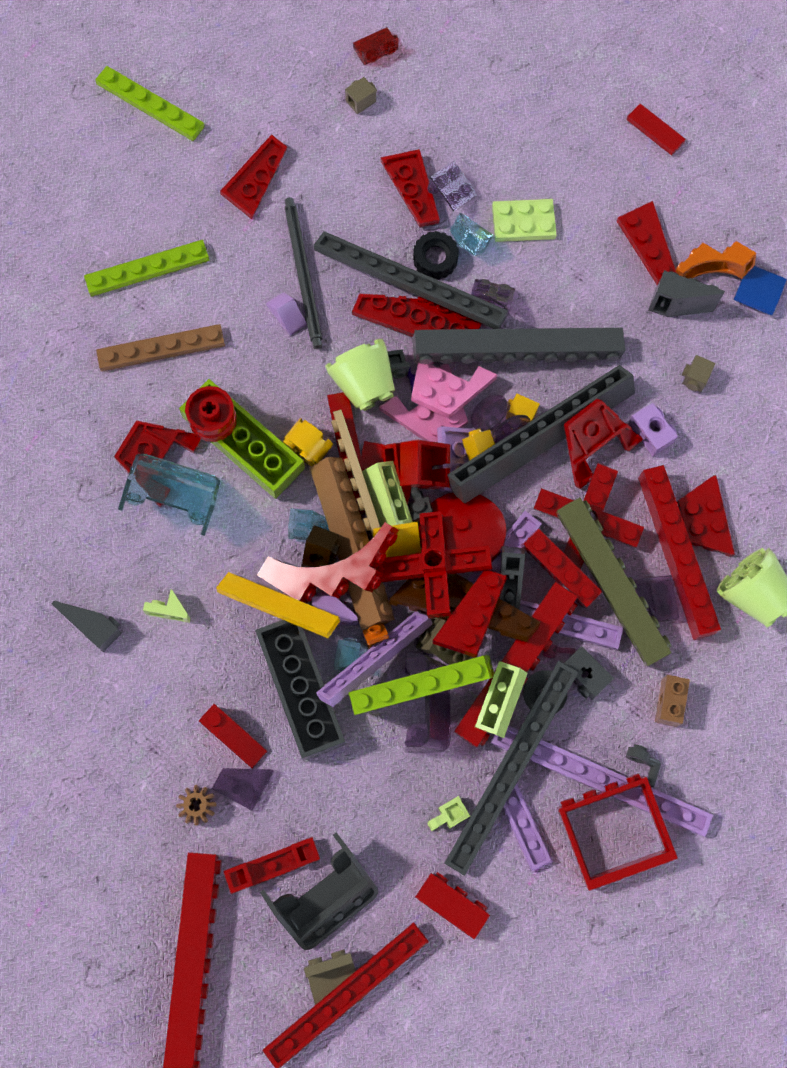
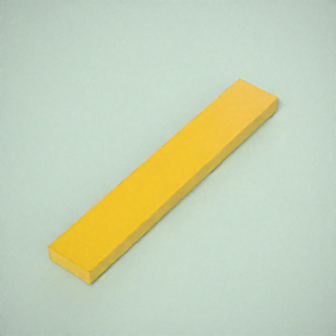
M230 572L225 575L216 587L217 592L326 638L330 637L340 623V619L336 615Z

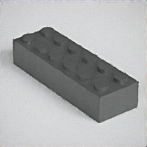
M281 620L255 630L302 760L311 759L346 745L333 707L321 701L316 693L324 686L303 628Z

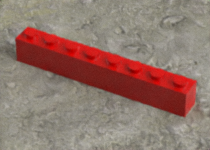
M661 465L645 469L638 477L692 638L697 640L715 635L721 628L665 467Z
M555 582L532 615V618L540 622L539 629L528 642L516 639L501 662L521 668L525 672H528L529 669L534 671L540 662V659L537 657L541 651L546 653L553 643L550 640L554 632L559 634L565 625V622L562 621L566 614L571 616L578 605L575 603L578 597ZM493 678L488 680L453 732L475 748L479 744L483 746L490 737V734L475 726Z

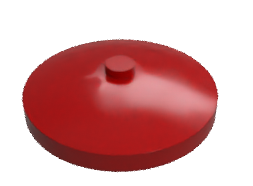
M452 492L432 502L434 512L442 511L445 550L490 545L492 562L499 556L506 540V523L502 512L491 500L479 494L464 504ZM419 524V527H418V530H419V539H420V545H421V548H422L421 526H420V524ZM432 558L430 561L438 565L442 559Z

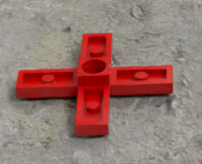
M598 463L584 500L588 502L592 513L600 522L603 531H601L603 536L637 548L644 527L603 512L618 471ZM541 488L533 509L559 519L555 512L574 500ZM569 537L563 553L581 570L584 561Z
M442 511L420 513L421 553L386 557L379 566V571L383 573L381 577L382 582L424 577L428 619L451 616L448 574L492 569L490 545L445 550ZM432 558L442 559L441 563L437 566L427 565L428 561Z

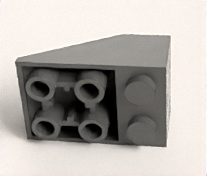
M664 270L648 311L666 317L713 312L725 291L717 286L706 285L696 279H688L679 276L675 272Z

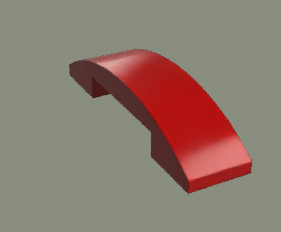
M310 837L223 872L230 893L233 894L318 861L320 857L313 837Z

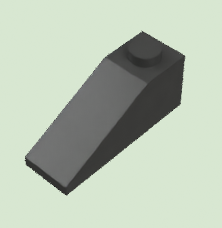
M502 546L500 574L506 575V582L499 599L520 610L525 549Z
M58 601L51 603L102 652L122 634L118 629L120 624L112 616L107 619L98 612Z

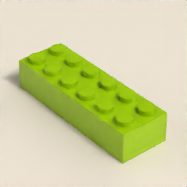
M208 379L200 388L205 386H218L210 379ZM232 399L237 416L236 426L228 437L211 443L273 498L277 499L305 470L304 460ZM185 402L179 410L182 418L188 422L185 413Z

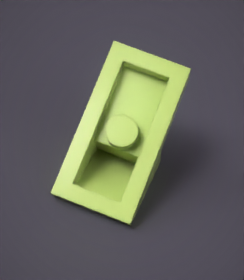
M172 589L170 590L167 606L164 602L158 600L144 603L143 611L146 615L190 623L191 618Z

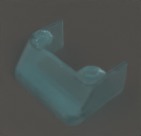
M137 454L127 477L118 510H123L126 501L135 506L143 504L145 499L187 511V517L193 524L203 525L201 535L205 536L215 507L220 480L214 475L148 454Z

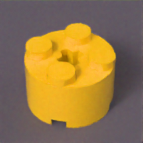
M302 418L298 419L283 441L295 454L300 453L299 455L310 467L320 462L333 446L329 439L326 441L322 439L323 433L308 421H303Z

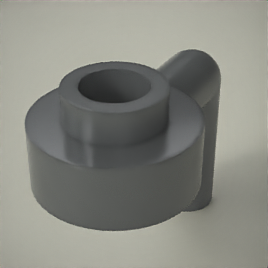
M635 744L633 747H628L627 759L650 766L647 779L650 787L654 788L661 767L660 761L650 757L647 748Z

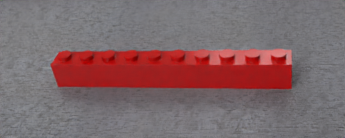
M188 852L163 1068H200V1061H197V1051L202 1049L203 1035H199L200 1024L204 1025L206 1009H202L203 999H207L209 984L205 983L206 973H210L211 958H208V950L213 947L214 933H210L211 923L215 924L217 909H213L214 899H218L219 884H216V876L221 874L222 860H218L219 855Z

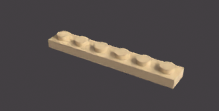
M342 410L333 412L335 420H331L332 427L335 433L339 432L341 439L337 440L340 451H345L347 458L344 459L347 472L352 471L353 478L350 479L353 491L358 490L360 498H357V503L360 511L364 510L366 518H363L367 531L371 530L373 536V529L380 528Z

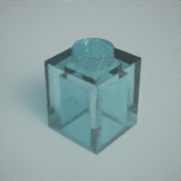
M345 637L344 640H338L334 670L343 671L360 656L361 643H357L356 639Z

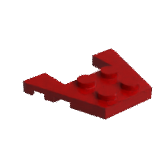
M599 399L594 400L564 423L575 486L581 489L591 481L593 473L586 459L615 436L618 437L624 450L630 451L643 440L639 434H636L628 424L624 423L612 409Z
M136 420L116 452L114 459L159 507H162L171 489L153 480L152 477L173 443L194 453L202 439L198 438L194 433L185 432V430L165 428L161 425Z

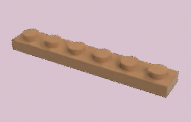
M217 324L96 349L99 368L102 372L223 347L225 343L221 325Z

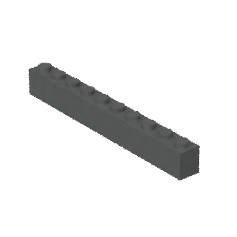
M623 327L415 330L412 338L414 362H420L421 364H430L432 362H441L442 364L462 362L469 364L474 361H483V363L525 361L532 363L537 360H545L546 362L586 360L594 362L603 359L613 362L619 360L626 351Z
M618 365L448 474L452 492L464 504L566 439L564 423L594 400H602L610 409L635 394L633 374L621 365Z

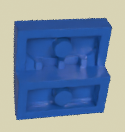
M754 266L742 278L733 300L773 315L787 279Z

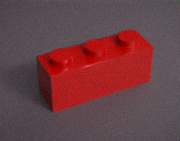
M437 872L436 875L430 873L415 898L475 940L490 916L486 912L488 907L478 900L474 903L466 898L467 892L458 886L453 889L447 885L449 880Z

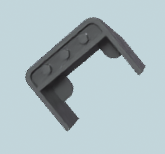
M337 832L333 836L342 849L336 852L331 859L334 871L298 900L292 894H285L276 901H273L264 889L260 892L277 920L304 950L316 947L371 903L378 894L377 886Z

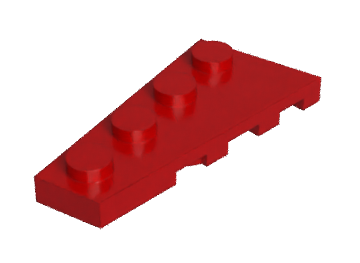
M271 134L220 190V194L252 219L287 151V146Z
M420 149L381 157L383 167L418 226L425 227L438 224L440 218Z
M653 201L617 218L618 225L656 285H658L664 270L676 273Z
M484 570L434 637L433 644L476 658L506 582V575Z

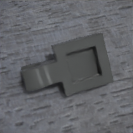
M417 487L411 488L414 502L409 503L408 506L412 521L420 524V513L434 511L430 498L428 496L424 497L422 491Z

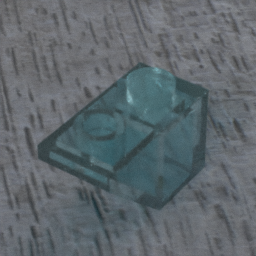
M462 213L458 214L450 229L457 244L474 256L483 253L493 237V234Z
M290 508L289 539L307 540L314 525L330 531L325 516L313 510Z

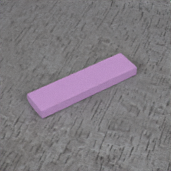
M516 783L502 809L532 872L553 862Z

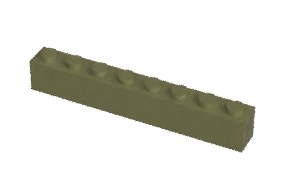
M579 497L558 509L555 513L644 665L650 666L671 654L672 652L669 648L672 645L666 635L662 636L658 630L660 624L655 616L650 617L646 610L649 606L644 597H639L636 593V583L632 577L628 578L623 571L626 569L620 557L616 559L612 551L615 550L609 538L605 539L601 533L603 528L597 519L593 520L590 512H592L590 505L586 500L582 501Z

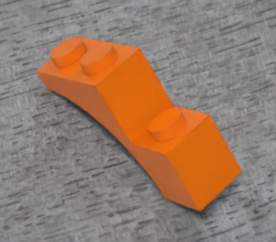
M737 241L730 247L728 246L723 253L702 243L698 248H694L691 251L689 257L684 262L679 263L676 272L679 276L688 279L713 272L728 273L742 279L755 266L756 252Z

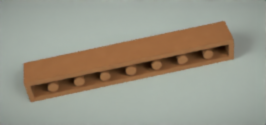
M326 457L310 467V471L329 530L339 534L337 544H340V549L337 555L339 561L361 550L369 542L342 458ZM349 581L348 590L361 630L382 623L385 625L395 620L383 582L371 593Z

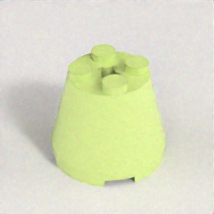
M383 339L375 340V344L372 346L370 344L365 345V343L336 357V363L333 365L331 363L325 365L330 377L356 409L360 408V410L366 411L375 406L374 402L379 400L385 402L394 397L395 387L387 347Z
M761 548L738 563L739 566L731 573V577L726 575L717 588V592L723 599L756 619L765 627L771 626L779 616H787V576L770 548L767 550Z

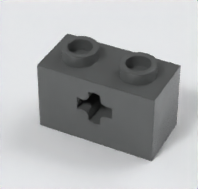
M582 646L564 663L579 672L574 683L579 687L577 689L579 693L585 698L589 697L591 700L614 679ZM587 671L589 675L582 678L583 672Z

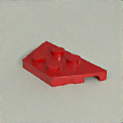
M713 475L679 499L677 504L693 546H701L712 552L715 550L731 557L735 554L717 476Z

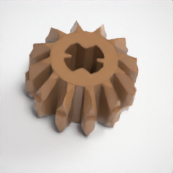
M194 785L193 793L189 788H186L185 792L188 796L185 797L180 794L178 797L184 803L176 804L177 808H184L178 814L179 817L182 818L187 815L185 819L187 824L194 817V825L196 826L200 823V817L204 823H207L208 818L205 815L214 816L215 814L209 810V807L217 806L216 802H209L214 798V794L206 795L208 792L206 787H203L199 793L198 785ZM194 800H196V801H198V802H200V800H201V802H202V803L199 805V807H200V810H199V811H197L196 809H193V810H192V808H191V807L194 806V803H193Z

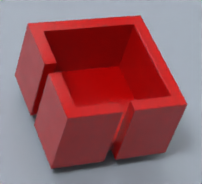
M425 440L400 442V486L429 490L450 488L448 478L450 468L432 470V466L450 464V444Z

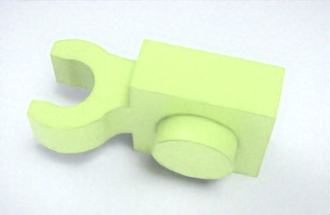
M458 796L440 806L438 810L441 815L428 821L427 824L431 831L445 823L450 829L468 819L470 815Z

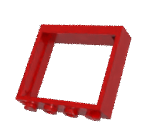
M639 774L626 778L627 782L618 785L616 781L604 786L605 790L596 793L595 789L582 794L583 798L574 800V797L568 798L560 802L562 806L557 807L586 888L589 891L678 859L649 781L645 776L640 777ZM640 786L664 850L590 876L567 812Z

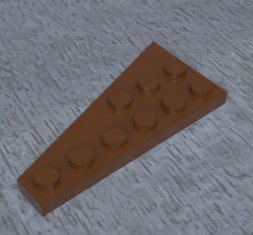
M430 560L427 563L429 566H437L436 563ZM448 574L451 614L473 586L472 582L458 574ZM424 577L408 579L390 598L389 604L393 606L398 604L407 606L409 610L415 612L418 610L427 612ZM499 599L488 629L498 631L500 635L528 642L539 629L540 622ZM450 616L437 617V618H441V619H444V620H448V618H449Z

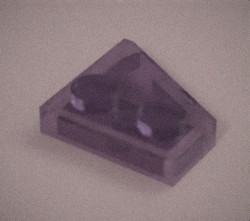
M475 279L471 295L492 304L496 303L504 307L503 309L508 310L509 314L515 288L507 284L492 283L486 279Z
M672 575L634 580L637 585L635 591L639 597L643 596L649 606L646 610L651 616L654 615L658 622L679 619Z

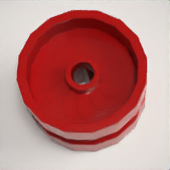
M205 386L194 391L186 401V417L192 432L198 438L208 442H217L225 439L233 432L237 416L232 399L225 390L215 386Z

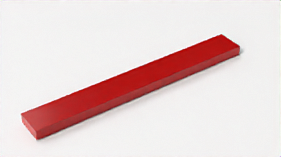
M413 922L269 1043L262 1051L275 1068H281L429 941Z

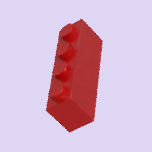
M540 529L535 530L520 545L559 585L578 597L575 601L581 607L587 608L602 593Z

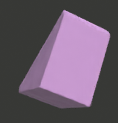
M281 293L266 303L289 336L307 325L295 300L287 294Z

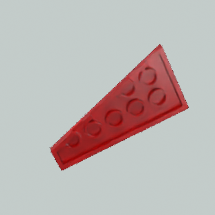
M359 294L352 310V315L411 337H413L415 330L480 329L482 325L480 322L422 297L417 299L406 298V296L386 297L385 295Z

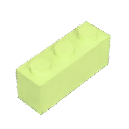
M393 461L376 463L362 471L380 527L385 522L392 526L412 523L413 521Z
M499 661L478 717L476 728L502 738L505 737L528 674L521 668Z

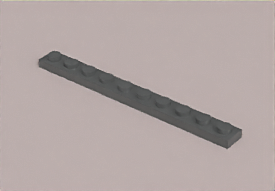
M323 231L314 244V251L493 329H500L508 315V310L325 231Z
M560 661L557 662L444 864L465 876L579 672Z

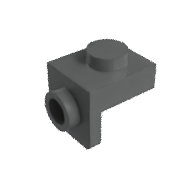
M403 349L388 351L392 377L399 379L406 376L410 369V363L406 362Z

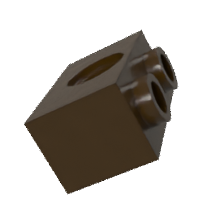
M314 525L305 543L301 567L315 568L336 563V556L340 549V544H337L339 534Z

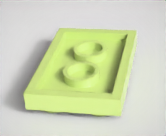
M553 199L492 202L495 242L556 239Z

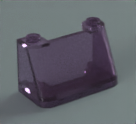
M406 653L405 674L414 675L447 666L445 663L423 654ZM450 690L425 696V723H416L408 728L405 740V753H441L448 749L451 741Z

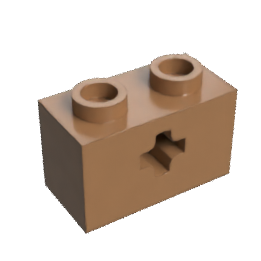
M668 674L662 678L655 723L673 727L683 724L690 679Z

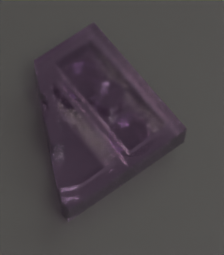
M223 768L212 790L253 811L274 771L271 769Z

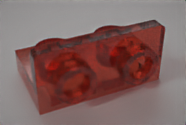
M388 27L353 42V48L362 63L366 65L398 50L399 38L397 35L393 36Z

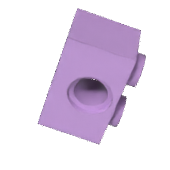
M654 403L633 414L628 422L633 431L642 437L643 440L641 442L652 457L671 446L678 437L675 428L667 423L662 410L656 407ZM650 426L657 427L659 431L651 430Z

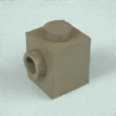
M363 77L355 80L345 89V101L356 114H359L376 102L377 89L372 82H368Z
M696 355L690 365L686 364L682 372V376L685 377L682 384L692 391L702 392L716 363Z

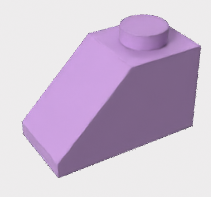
M317 593L316 596L312 597V606L339 617L340 623L337 626L358 625L357 616L336 597L330 596L327 593Z

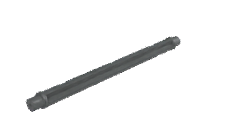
M289 197L285 199V213L310 341L314 349L322 348L321 340L323 338L297 206L294 204V199Z

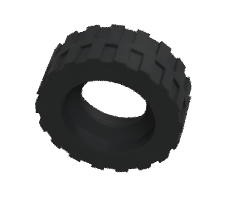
M435 231L423 234L416 241L413 250L414 266L417 268V271L437 280L452 274L457 266L459 255L456 241L444 232ZM431 247H440L445 251L446 258L440 264H432L426 259L427 250Z

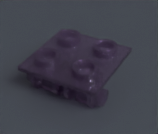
M455 161L430 176L432 181L428 184V192L431 194L440 192L452 211H455L477 195Z

